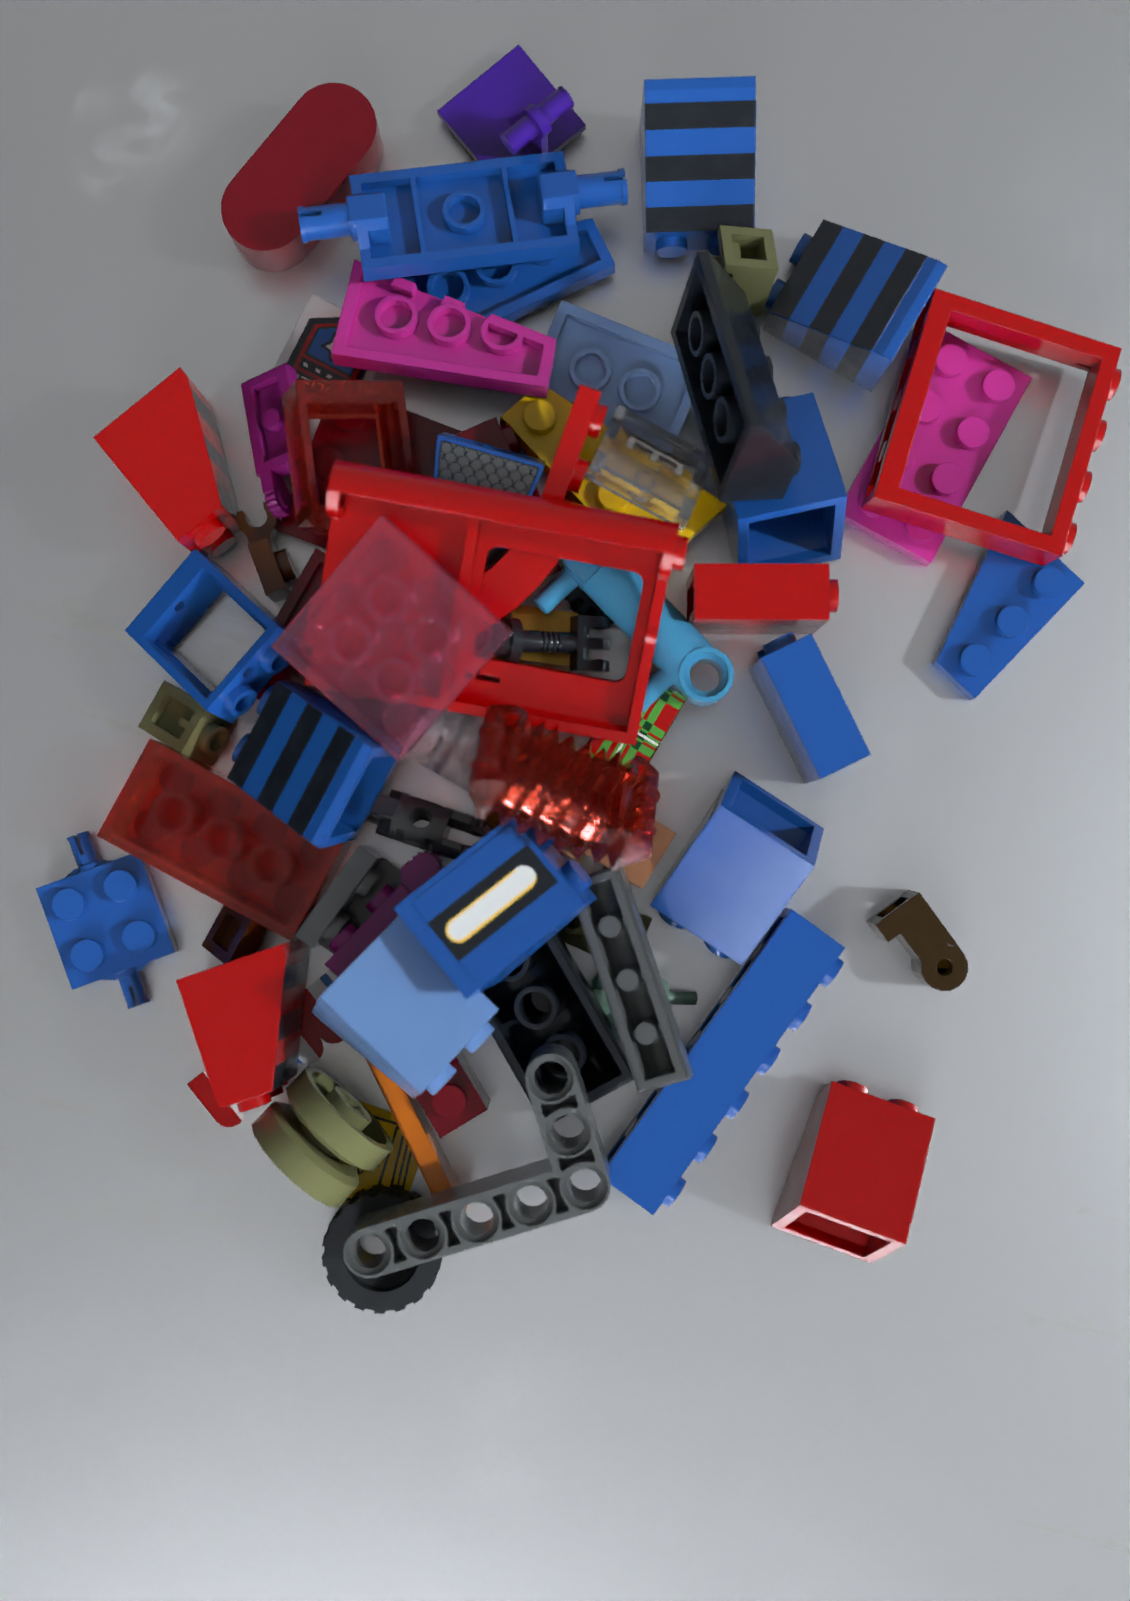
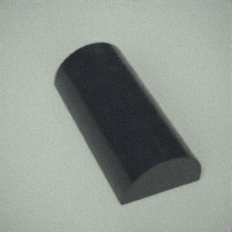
M559 932L500 983L482 991L499 1009L488 1021L495 1028L491 1035L529 1101L530 1097L525 1082L527 1066L533 1052L544 1044H560L572 1052L577 1061L590 1103L634 1080L620 1037ZM546 1061L536 1069V1074L545 1084L557 1085L567 1077L565 1068L555 1061ZM563 1115L557 1118L555 1122L566 1117L567 1115Z

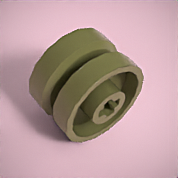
M308 1065L286 1088L290 1104L274 1101L251 1126L253 1134L263 1151L295 1185L317 1201L327 1206L338 1208L360 1183L356 1168L373 1171L392 1151L394 1146L390 1136L380 1122L350 1091L325 1072Z

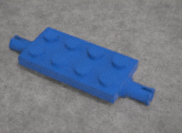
M563 151L349 175L352 196H346L347 202L308 207L297 206L303 243L352 236L353 242L358 241L364 282L579 256L580 241L576 215H580V209L627 205V179H623L626 175L624 168L617 169L616 171L576 175L575 170L566 169Z

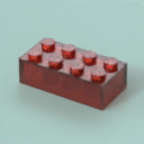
M149 739L97 836L290 941L299 939L295 936L296 932L329 888L352 843L344 842L321 849L245 793L227 778L228 776L202 762L179 753L161 741Z

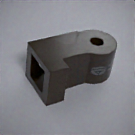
M907 890L866 921L879 939L890 942L895 937L911 957V969L921 983L939 991H951L959 987L966 979L968 961L964 953L919 892Z

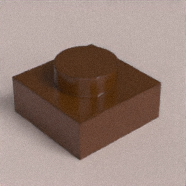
M226 899L201 946L225 964L256 953L269 924L244 905Z

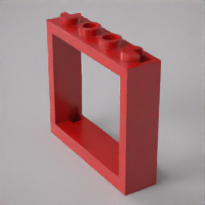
M935 288L915 322L861 509L1040 566H1044L1062 557L1063 554L1068 553L1076 537L1077 524L1072 522L1077 503H1081L1084 500L1091 485L1092 472L1087 471L1091 454L1099 448L1106 433L1107 421L1102 420L1106 402L1113 398L1121 380L1122 371L1116 367L1122 348ZM947 326L1088 372L1042 533L900 488Z

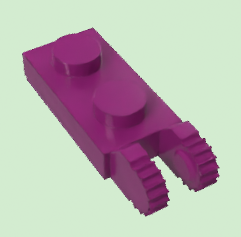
M284 363L241 384L256 476L261 479L262 491L265 495L264 499L268 510L278 519L291 514L292 511L290 490L282 478L290 474L296 498L299 499L303 506H311L319 502L320 499L318 478L310 466L313 464L297 372L293 367Z
M423 851V853L417 852L416 856H412L413 860H408L401 867V884L395 890L389 884L385 885L366 905L365 908L372 915L358 929L351 923L348 924L328 945V948L334 955L324 965L339 977L399 916L393 908L442 870L444 866L441 862L443 860L439 859V855H435L434 852Z

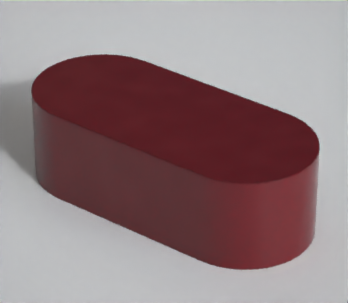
M325 83L310 89L296 102L230 181L221 201L222 220L239 253L252 266L264 271L280 272L300 264L321 240L309 241V243L302 242L297 206L308 207L347 202L346 196H352L349 175L375 173L378 171L383 158V143L375 112L369 100L357 89L342 83Z

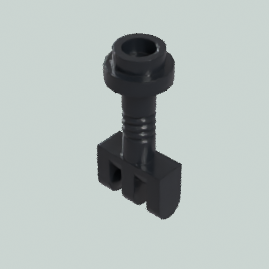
M576 615L570 617V632H545L523 630L520 619L506 618L503 623H495L492 627L490 638L491 651L493 656H501L502 660L509 662H518L522 652L570 654L569 671L610 672V661L604 659L589 660L590 651L610 650V639L590 638V629H610L611 619L605 616Z

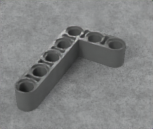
M556 1043L540 1046L530 1056L525 1074L526 1088L549 1158L370 1212L360 1217L350 1232L343 1249L344 1262L351 1272L363 1278H376L593 1212L602 1207L610 1193V1166L577 1061L569 1049ZM546 1061H555L565 1068L567 1077L557 1085L545 1084L536 1074L537 1067ZM563 1115H571L577 1117L582 1122L584 1129L579 1135L567 1138L556 1132L553 1123ZM580 1169H589L598 1174L601 1181L590 1190H582L573 1185L570 1177ZM533 1185L543 1190L547 1199L538 1206H529L520 1201L517 1192L525 1186ZM473 1202L484 1203L491 1209L493 1217L486 1222L473 1221L467 1216L464 1207ZM424 1218L431 1220L438 1227L439 1235L433 1238L421 1237L415 1233L412 1222ZM364 1235L376 1236L382 1240L386 1251L381 1254L368 1253L361 1246L359 1238Z

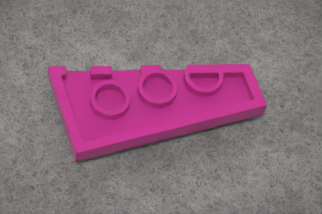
M354 259L331 355L334 365L547 398L556 355V339L494 314L485 317L467 310L464 302L445 295L443 300L417 290L416 283L401 277L394 278L393 280L384 279L364 282L362 264Z

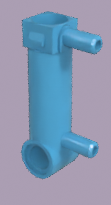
M562 559V571L533 598L534 604L544 614H549L568 594L578 587L632 641L643 579L638 573ZM665 597L652 663L658 669L649 676L642 713L672 685L687 699L686 701L693 705H713L727 694L734 680L733 664L727 655L715 649ZM699 663L712 665L719 675V683L716 689L704 692L695 688L689 676L691 667Z

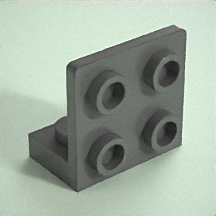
M359 845L295 936L311 948L321 945L333 953L328 948V945L348 924L351 923L358 929L372 915L365 908L372 898L387 884L394 890L401 884V869L368 845Z

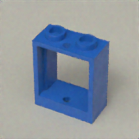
M197 549L190 553L125 629L206 711L230 723H233L238 716L246 713L254 705L257 694L275 674L280 673L288 666L294 651L301 643V640L221 565ZM224 591L265 631L215 688L174 648Z

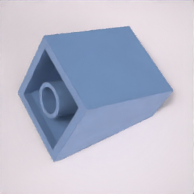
M398 916L322 993L311 1012L414 1099L425 1089L434 1096L457 1071L450 1062L464 1047L471 1054L480 1047L495 1030L488 1021L499 1009L482 992L466 999Z

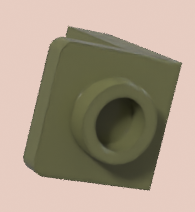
M164 680L138 727L179 753L212 766L215 764L220 753L226 748L229 738L237 725V720L230 723L206 711L189 693Z

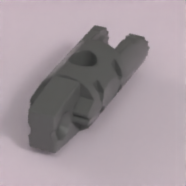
M393 789L389 797L380 794L366 820L378 825L375 831L378 835L434 852V854L455 860L471 846L447 839L451 828L477 837H484L493 830L481 818ZM419 820L429 822L426 827L418 828L414 826V823Z

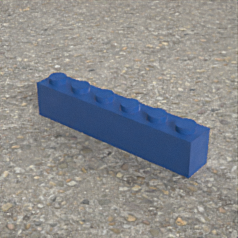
M786 907L782 910L685 1045L694 1076L689 1080L654 1089L606 1155L610 1166V1184L652 1215L655 1214L661 1204L667 1208L672 1205L685 1186L686 1180L681 1176L693 1159L701 1163L715 1145L717 1136L713 1134V1131L724 1116L732 1119L743 1107L749 1096V1092L744 1089L756 1072L764 1075L777 1059L781 1049L776 1044L787 1028L795 1031L808 1016L812 1005L807 1000L819 984L827 987L839 973L844 961L838 957L845 949L844 946L794 910Z

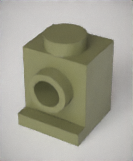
M720 225L717 232L720 257L715 256L714 258L743 289L752 315L761 317L779 270L773 232L771 229Z

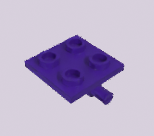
M519 44L437 110L440 119L475 161L557 152L586 129V124L572 109L574 102L567 90L562 86H559L556 90Z

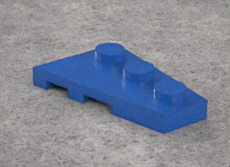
M1008 510L1000 517V520L1025 527ZM987 549L985 555L981 557L973 574L975 576L962 604L958 607L932 662V665L969 700L975 699L1085 584L1059 558L1044 566H1040Z

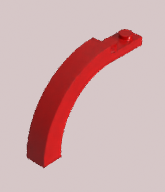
M584 384L579 385L540 496L541 498L581 505L565 499L567 490L578 494L589 461L579 458L586 436L598 439L609 407L598 403L602 391ZM507 549L494 563L488 566L484 572L474 635L494 625L516 609L540 586L560 558ZM320 591L316 593L300 646L310 649L313 646Z

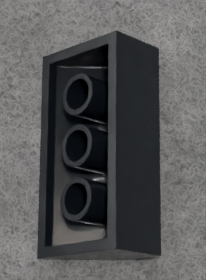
M697 251L671 329V335L719 501L783 499L793 476H796L800 470L801 451L798 443L792 440L787 425L785 401L779 398L773 381L772 360L769 356H765L760 341L759 320L756 315H752L743 289L708 251Z

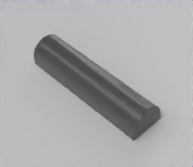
M623 863L590 873L588 875L593 884L589 889L597 899L578 915L638 1094L689 1080L694 1076Z

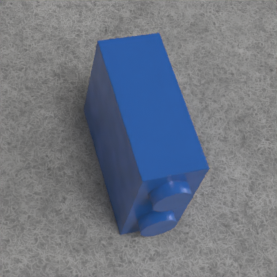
M792 631L762 646L763 649L756 653L759 660L749 669V672L804 784L820 780L871 755L812 634L796 640Z

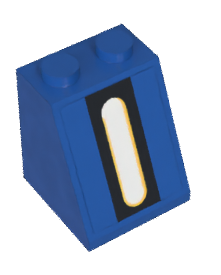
M527 813L511 815L393 908L466 999L500 983L597 899L589 889L593 883L587 872L573 859L566 861L553 846L556 842L554 833L543 820L535 815L532 818Z

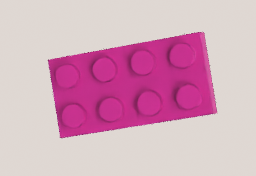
M945 331L900 488L962 507L1032 377ZM884 424L847 491L845 522L927 567L935 557L945 535L861 509L884 431Z

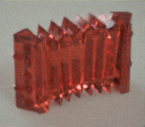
M491 705L486 709L484 722L478 731L480 740L476 758L471 763L472 776L469 785V796L473 799L477 809L475 817L485 820L496 811H499L500 827L515 818L518 837L533 827L538 846L553 837L557 854L572 844L576 860L590 848L595 865L608 854L610 868L613 871H617L620 867L648 859L651 856L653 837L657 832L655 815L656 805L660 798L658 791L659 772L645 758L636 755L623 765L619 750L608 761L604 747L592 757L590 741L579 750H576L573 735L559 743L557 727L547 736L545 734L544 722L532 728L528 713L524 708L516 705Z

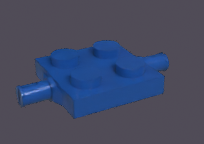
M85 831L78 833L77 836L73 835L67 838L78 868L61 880L36 888L72 990L99 980L118 979L128 1005L127 1008L131 1009L150 1002L139 971L146 968L153 960L178 952L179 950L144 853L138 851L113 861L98 860L89 835L90 833Z

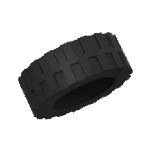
M377 1184L373 1185L371 1189L364 1190L363 1188L357 1191L351 1199H346L339 1207L324 1235L322 1264L327 1269L328 1275L326 1278L331 1286H335L339 1292L338 1296L345 1302L346 1300L355 1304V1308L362 1311L369 1309L373 1310L375 1314H385L389 1310H395V1312L404 1310L406 1305L412 1302L415 1304L423 1298L424 1292L427 1289L430 1290L440 1270L442 1258L376 1278H363L356 1276L348 1269L343 1256L345 1242L360 1217L370 1212L419 1198L422 1195L414 1190L412 1192L407 1191L401 1185L393 1184L392 1187ZM424 1218L412 1222L415 1233L421 1237L433 1238L439 1235L438 1227L431 1220Z

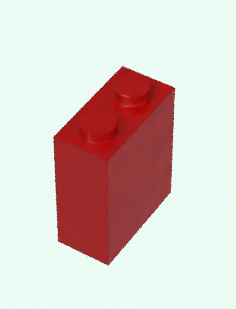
M695 563L686 581V619L701 634H787L792 631L794 634H814L830 620V613H836L838 610L839 585L837 579H830V564Z

